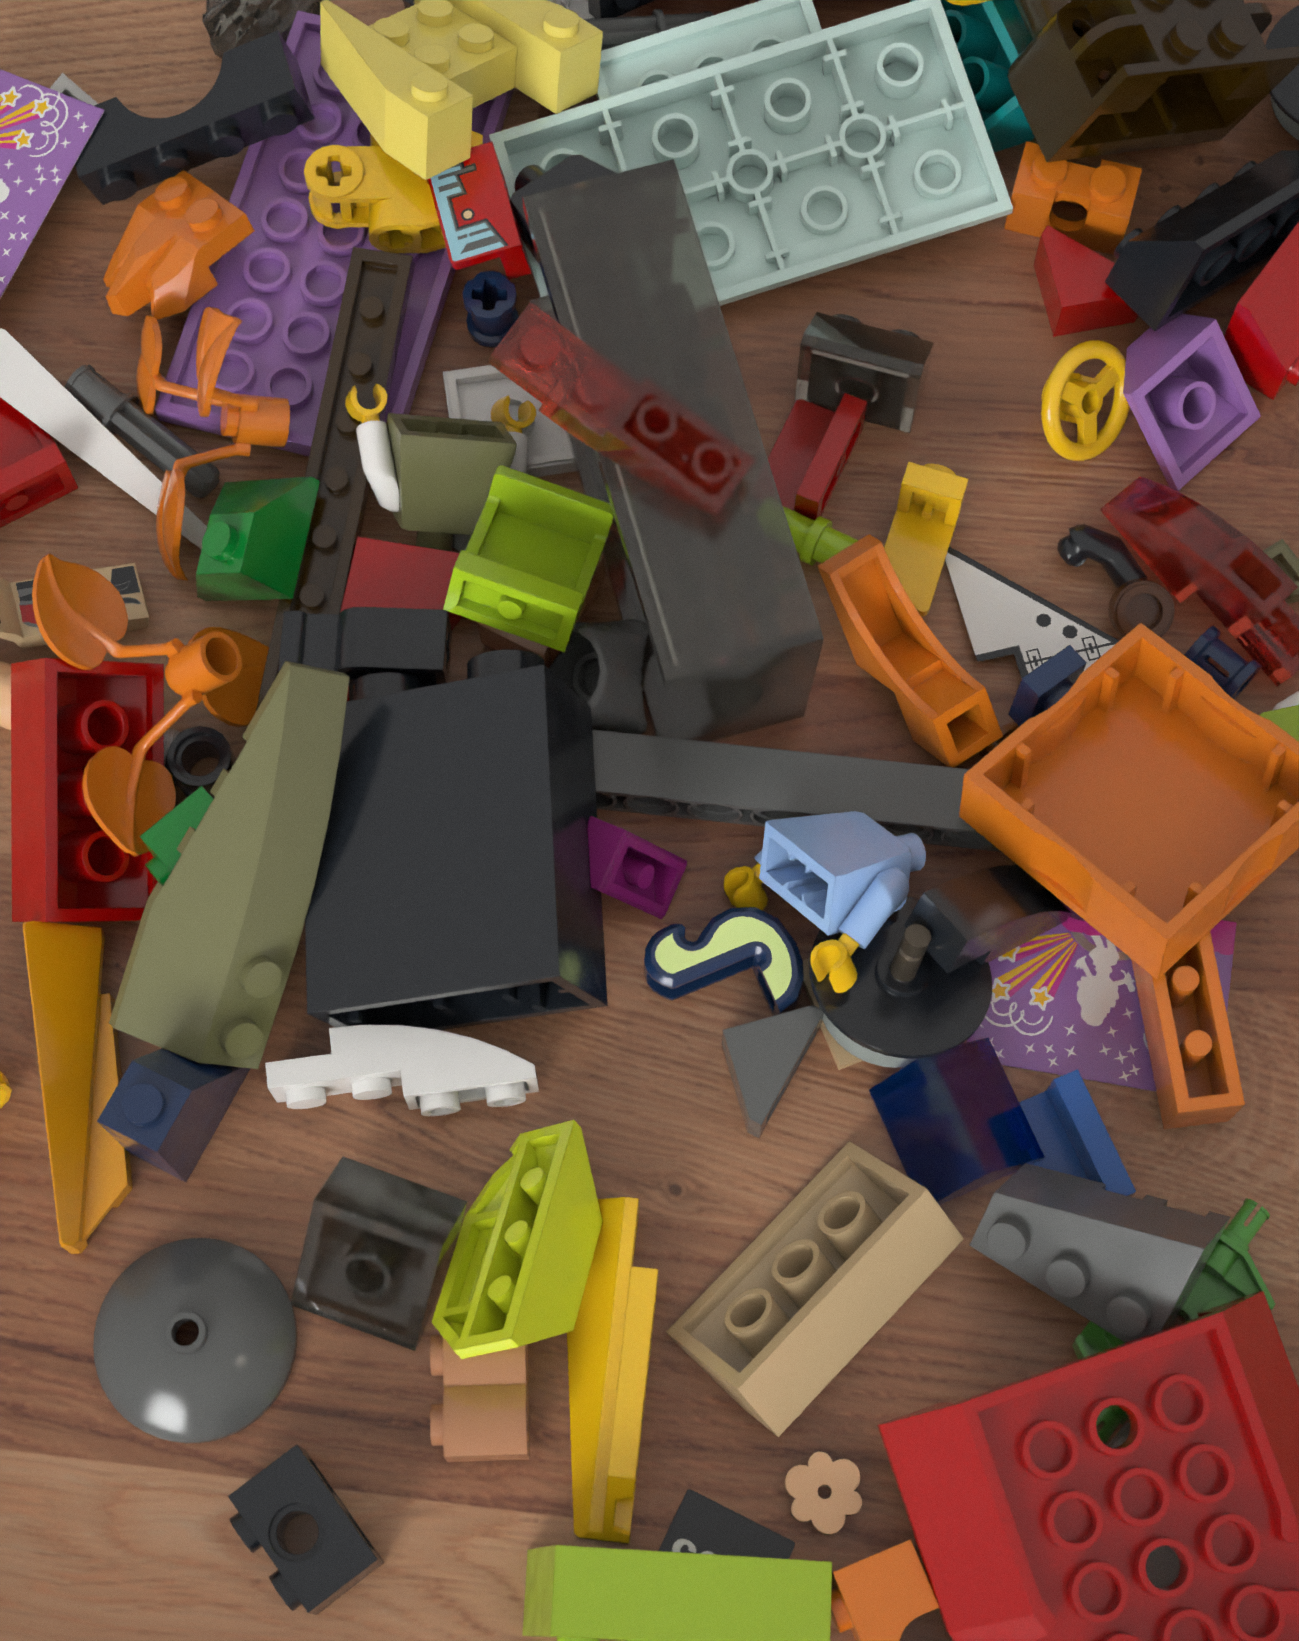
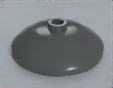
M189 1238L177 1240L159 1246L142 1255L125 1269L113 1283L100 1307L96 1320L93 1342L94 1362L98 1378L106 1396L115 1409L131 1424L150 1435L171 1442L185 1444L212 1442L231 1436L250 1426L279 1397L287 1383L295 1361L297 1324L294 1308L285 1287L277 1275L256 1255L243 1247L218 1239ZM186 1322H195L199 1328V1334L195 1342L188 1346L179 1345L176 1339L179 1327Z

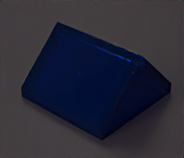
M989 1037L962 1043L955 1049L940 1055L917 1058L869 1089L871 1098L907 1177L927 1188L939 1205L1016 1172L1025 1163L1034 1164L1045 1158Z

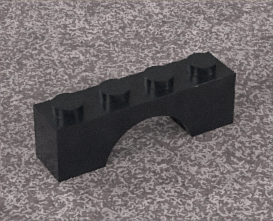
M277 30L223 52L221 69L212 89L198 104L181 114L167 118H148L127 109L117 97L99 103L95 106L105 111L76 161L75 167L79 179L101 204L105 205L112 201L128 199L137 191L174 177L182 170L189 172L193 168L220 157L225 158L236 155L243 148L269 137L288 134L297 126L315 119L299 63Z

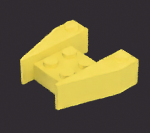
M329 0L320 2L321 66L383 151L425 180L470 158L473 108L516 88L553 113L558 114L598 92L603 31L580 18L574 11L547 0H414L413 6L389 17L381 18L369 26Z

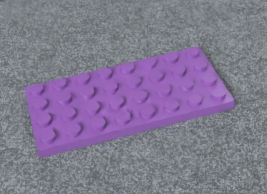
M297 11L286 44L299 63L315 119L297 126L288 134L272 136L248 147L229 202L246 214L254 232L209 266L218 285L191 306L165 379L168 382L197 389V338L203 311L206 307L218 308L227 315L241 319L242 323L238 326L225 354L215 387L235 394L287 398L290 406V426L287 443L284 448H272L309 456L353 247L381 250L371 245L369 241V227L330 228L319 223L311 213L308 198L310 190L307 188L304 175L306 160L314 151L324 146H370V132L321 66L320 15ZM515 88L473 108L472 131L483 135V144L491 142L490 134L501 131ZM333 161V172L341 171L340 162ZM332 203L333 212L340 213V203ZM446 248L429 253H397L413 256L415 270L384 417L385 423H387L388 413L409 415L455 273ZM160 392L154 409L159 421L221 435L220 417L222 407L211 405L209 417H200L196 400Z

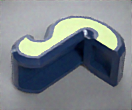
M756 907L729 908L714 916L694 942L688 941L685 938L686 928L683 924L673 923L655 933L645 948L644 975L646 982L652 991L671 1001L751 968L754 971L772 1016L795 1010L801 994L804 980L803 960L796 941L778 918Z

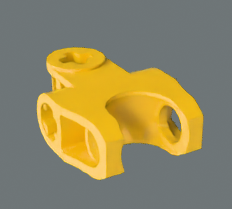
M471 131V147L483 144V135ZM371 133L370 146H324L314 151L306 160L304 175L307 188L310 190L308 197L312 215L319 223L336 229L369 227V241L371 245L378 250L390 253H429L446 248L428 179H423L385 153ZM333 161L340 162L341 171L333 172ZM332 203H340V213L333 212Z

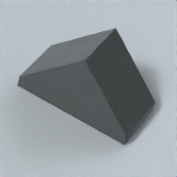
M811 1005L723 1030V1052L747 1132L753 1136L760 1138L821 1028L824 1012L820 1008Z

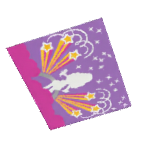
M1 69L0 298L105 111Z
M1069 916L1065 922L989 962L992 974L990 1006L979 1028L967 1039L964 1059L1062 1076L1078 1069L1082 1079L1156 1092L1131 958L1089 923ZM1221 920L1210 930L1227 1012L1237 923Z

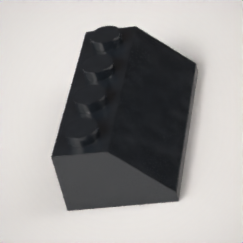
M1299 150L1279 151L1259 164L1252 160L1245 164L1229 182L1222 186L1217 182L1209 185L1198 195L1193 203L1185 208H1182L1180 205L1170 208L1153 227L1146 231H1143L1141 228L1131 231L1116 247L1114 256L1117 258V261L1105 283L1156 331L1269 261L1299 222Z

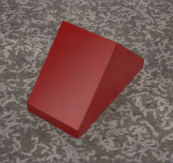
M1047 225L1041 234L1033 265L1053 337L1135 322L1139 316L1105 283L1115 263Z

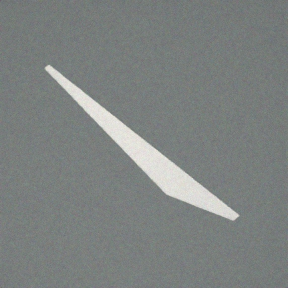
M0 328V397L157 515L162 482L6 330ZM184 506L181 534L202 549V540L207 526Z

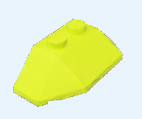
M575 1120L519 1134L509 1149L513 1156L493 1173L465 1215L431 1322L461 1359L524 1346L574 1330L603 1222L582 1128Z

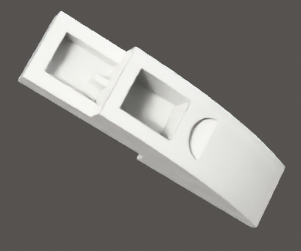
M356 1025L329 1028L332 1054L265 1063L268 1090L277 1103L286 1102L287 1107L291 1109L318 1107L327 1102L326 1096L351 1092L353 1098L357 1100L383 1098L392 1094V1087L402 1085L403 1096L409 1110L421 1109L423 1116H443L460 1111V1103L486 1099L487 1106L507 1107L525 1102L526 1094L539 1092L535 1065L505 1049L463 1035L437 1029L404 1025Z

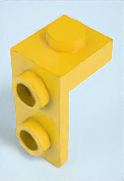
M908 462L901 484L897 509L884 549L908 597L920 616L923 617L929 613L969 479L957 476L951 469L943 465L932 463L919 465Z

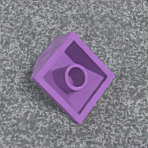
M1182 314L1156 331L1150 327L1127 347L1123 394L1170 489L1179 491L1258 420L1261 415L1216 319Z

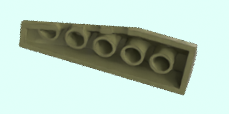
M285 661L242 735L246 741L245 746L229 771L223 768L210 791L215 797L196 829L189 827L177 848L181 856L165 884L157 882L147 899L110 1017L109 1024L114 1029L198 1063L252 1069L259 1068L297 952L318 872L330 816L342 743L350 678L346 674Z

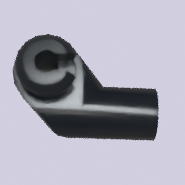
M1081 524L1069 528L1070 534L1061 538L1058 542L1057 550L1069 566H1081L1090 558L1103 566L1117 588L1133 579L1148 578L1122 539L1118 536L1086 524Z

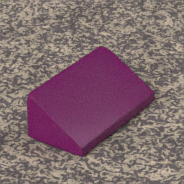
M590 816L588 820V845L591 888L663 919L686 869L687 860L625 829Z

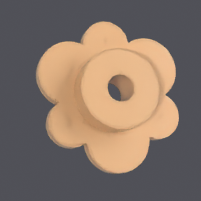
M816 1452L810 1456L808 1466L797 1465L791 1468L785 1477V1488L788 1494L795 1499L791 1505L793 1517L800 1522L812 1520L816 1530L823 1534L829 1535L838 1532L845 1523V1515H854L862 1507V1498L855 1491L860 1483V1471L856 1464L847 1459H839L832 1462L831 1457L827 1453ZM822 1486L830 1490V1497L827 1499H822L818 1495V1489Z

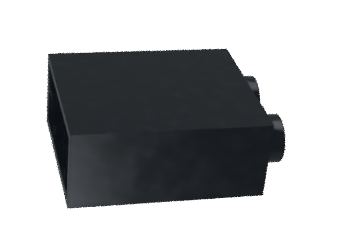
M511 649L485 652L468 661L467 679L427 687L425 682L416 676L394 672L365 675L353 680L349 684V701L346 702L342 743L330 816L316 881L305 919L308 1015L334 1027L404 1025L447 1030L608 1006L602 894L600 891L591 888L588 820L590 816L597 818L591 707L545 666L544 659L541 656L528 651Z

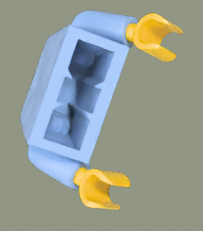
M850 811L765 821L763 848L754 857L758 863L752 868L741 866L730 870L725 875L723 887L731 904L735 905L736 908L756 907L763 910L768 902L767 894L761 885L765 883L827 935L840 932L842 936L838 941L827 940L816 945L811 952L810 961L818 982H821L829 973V981L833 990L836 993H842L850 989L857 979V971L851 959L852 954L858 946L865 949L885 921L906 903L909 892L910 872L921 870L924 867L926 852L924 844L917 834L908 833L894 836L862 812Z

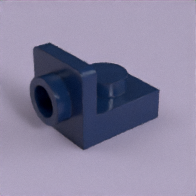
M1068 645L1021 679L1008 715L1020 727L1028 719L1049 709L1071 689L1079 675L1084 671L1087 662L1071 645Z

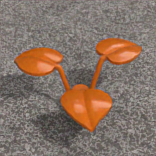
M206 307L204 309L200 322L196 348L197 389L168 382L159 372L163 345L160 326L154 316H146L141 334L142 353L139 357L136 373L137 397L139 399V406L145 411V414L153 415L156 390L196 400L200 417H209L211 405L222 407L220 417L221 435L232 437L233 440L231 445L177 459L173 464L172 471H165L157 506V543L162 560L169 572L176 579L186 581L188 579L180 565L179 552L185 506L184 480L187 472L193 467L232 456L249 457L251 445L284 448L287 443L290 426V406L287 398L235 394L215 387L229 344L242 320L235 316L227 315L214 307Z
M49 553L39 561L33 581L32 602L39 631L51 650L68 664L82 670H91L99 666L104 660L106 652L115 658L166 655L169 658L165 668L166 681L175 693L182 696V699L134 746L132 755L120 747H107L98 751L90 758L84 770L83 794L90 813L120 849L132 854V856H139L149 851L140 836L173 810L176 804L175 786L170 772L158 762L145 760L148 749L190 707L200 703L202 700L205 707L218 720L238 728L248 726L256 712L269 647L249 636L222 627H208L200 630L191 637L187 645H184L178 638H174L166 643L122 645L117 641L127 631L128 615L125 602L119 591L109 580L95 570L81 564L63 561Z

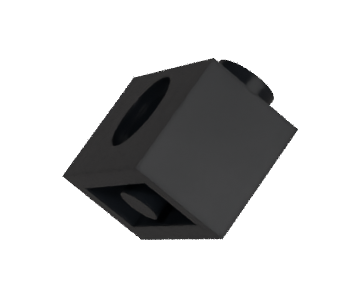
M298 1444L228 1496L238 1511L229 1519L233 1528L252 1553L261 1547L264 1548L278 1569L269 1576V1579L292 1611L303 1605L308 1613L319 1614L385 1563L311 1456ZM309 1514L317 1522L319 1529L318 1539L309 1551L303 1554H293L285 1544V1529L293 1518Z

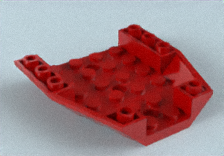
M1259 1291L1197 1313L1199 1317L973 1397L955 1403L941 1402L877 1425L925 1569L939 1605L946 1631L953 1641H1299V1387L1264 1291ZM1111 1405H1116L1123 1409L1130 1421L1128 1438L1123 1444L1114 1448L1105 1445L1100 1440L1096 1430L1099 1414ZM1167 1545L1178 1557L1179 1573L1171 1585L1157 1588L1148 1579L1146 1561L1154 1549Z

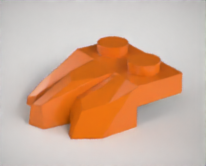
M185 170L161 182L155 189V192L137 205L103 278L106 287H110L105 297L112 314L129 316L150 302L152 316L157 320L184 312L218 285L209 266L254 232L246 214Z

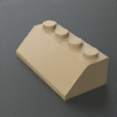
M849 1141L666 1333L739 1406L779 1437L921 1284L942 1264L964 1238L927 1188Z

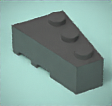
M1025 1163L994 1192L970 1246L1125 1343L1172 1327L1231 1217L1211 1211L1206 1216L1168 1207V1200L1150 1195H1146L1142 1200L1107 1191L1105 1190L1106 1184Z

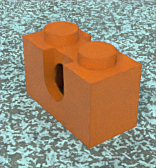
M1026 141L1011 196L1013 211L1012 214L1007 215L1004 229L1040 238L1048 225L1091 250L1114 255L1116 247L1124 239L1143 168L1101 159L1098 168L1068 162L1067 160L1046 162L1039 145ZM1058 201L1081 205L1086 209L1087 216L1080 221L1064 220L1053 213L1052 206Z

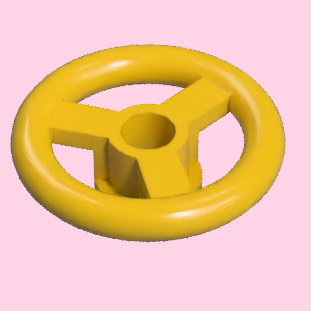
M1089 340L1071 348L1056 363L1043 387L1041 399L1043 431L1051 448L1065 459L1085 461L1098 456L1115 441L1126 422L1130 406L1123 394L1126 360L1122 353L1108 342ZM1089 359H1100L1106 363L1095 378L1074 372L1080 364ZM1114 386V397L1109 416L1097 433V414L1102 407L1103 397ZM1060 420L1077 424V443L1069 440L1064 434Z

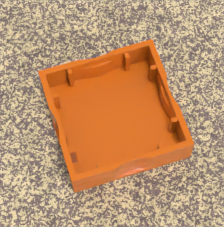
M1140 623L1082 672L1071 689L1057 703L1025 721L964 774L959 817L1158 980L1299 848V741L1271 720L1259 716L1236 702L1215 682L1210 674Z

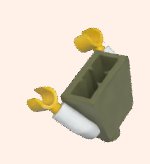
M375 384L373 387V397L376 402L375 408L365 409L358 403L357 389L354 385L346 396L345 406L351 417L362 423L356 428L363 471L380 506L392 511L402 529L417 531L415 546L451 551L454 534H473L487 501L497 467L503 465L526 473L528 438L522 432L523 428L530 426L536 417V407L530 401H525L519 405L518 421L510 416V397L507 395L493 404L490 411L492 421L388 413L387 423L380 421L379 414L387 403L386 390L381 385Z

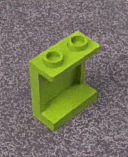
M503 465L498 466L493 476L487 501L465 551L461 550L453 568L443 610L565 653L604 550L616 513V507L613 504Z

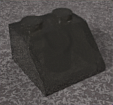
M816 312L804 332L800 344L795 402L798 399H803L836 412L844 393L867 401L864 421L910 433L928 374L934 342L923 340L908 330L895 329L889 331L866 325L850 315L836 314L831 316Z
M343 1156L314 1199L291 1305L415 1351L420 1343L449 1268L467 1201Z

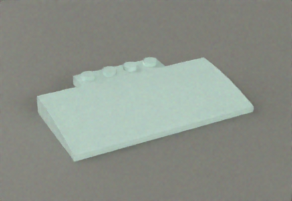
M761 0L602 50L598 92L596 94L598 101L489 135L504 174L510 199L515 192L514 184L516 177L523 168L529 165H538L545 171H548L569 156L579 154L644 188L656 234L565 295L557 289L523 242L532 274L559 355L561 356L1012 214L1013 211L1007 188L941 0H915L823 30L812 0Z

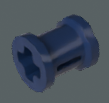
M484 271L478 273L465 284L462 293L464 307L468 311L466 317L468 333L473 341L481 346L490 348L502 347L513 340L520 326L518 311L515 308L517 301L515 285L501 272Z
M1213 625L1194 642L1184 655L1210 674L1215 682L1235 700L1253 680L1262 665L1255 659L1247 662L1219 638L1221 631ZM1209 657H1211L1226 671H1228L1229 676L1227 677L1213 664H1211L1209 662Z

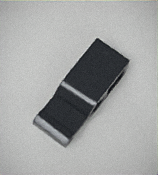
M352 607L343 610L339 615L286 611L283 613L278 672L285 661L344 673L350 677L349 684L359 677L385 672L416 676L425 682L426 687L448 683L452 629L448 611L383 607Z

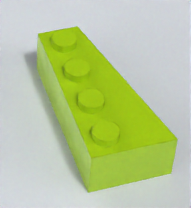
M551 1545L528 1549L522 1636L557 1638V1641H830L832 1562Z

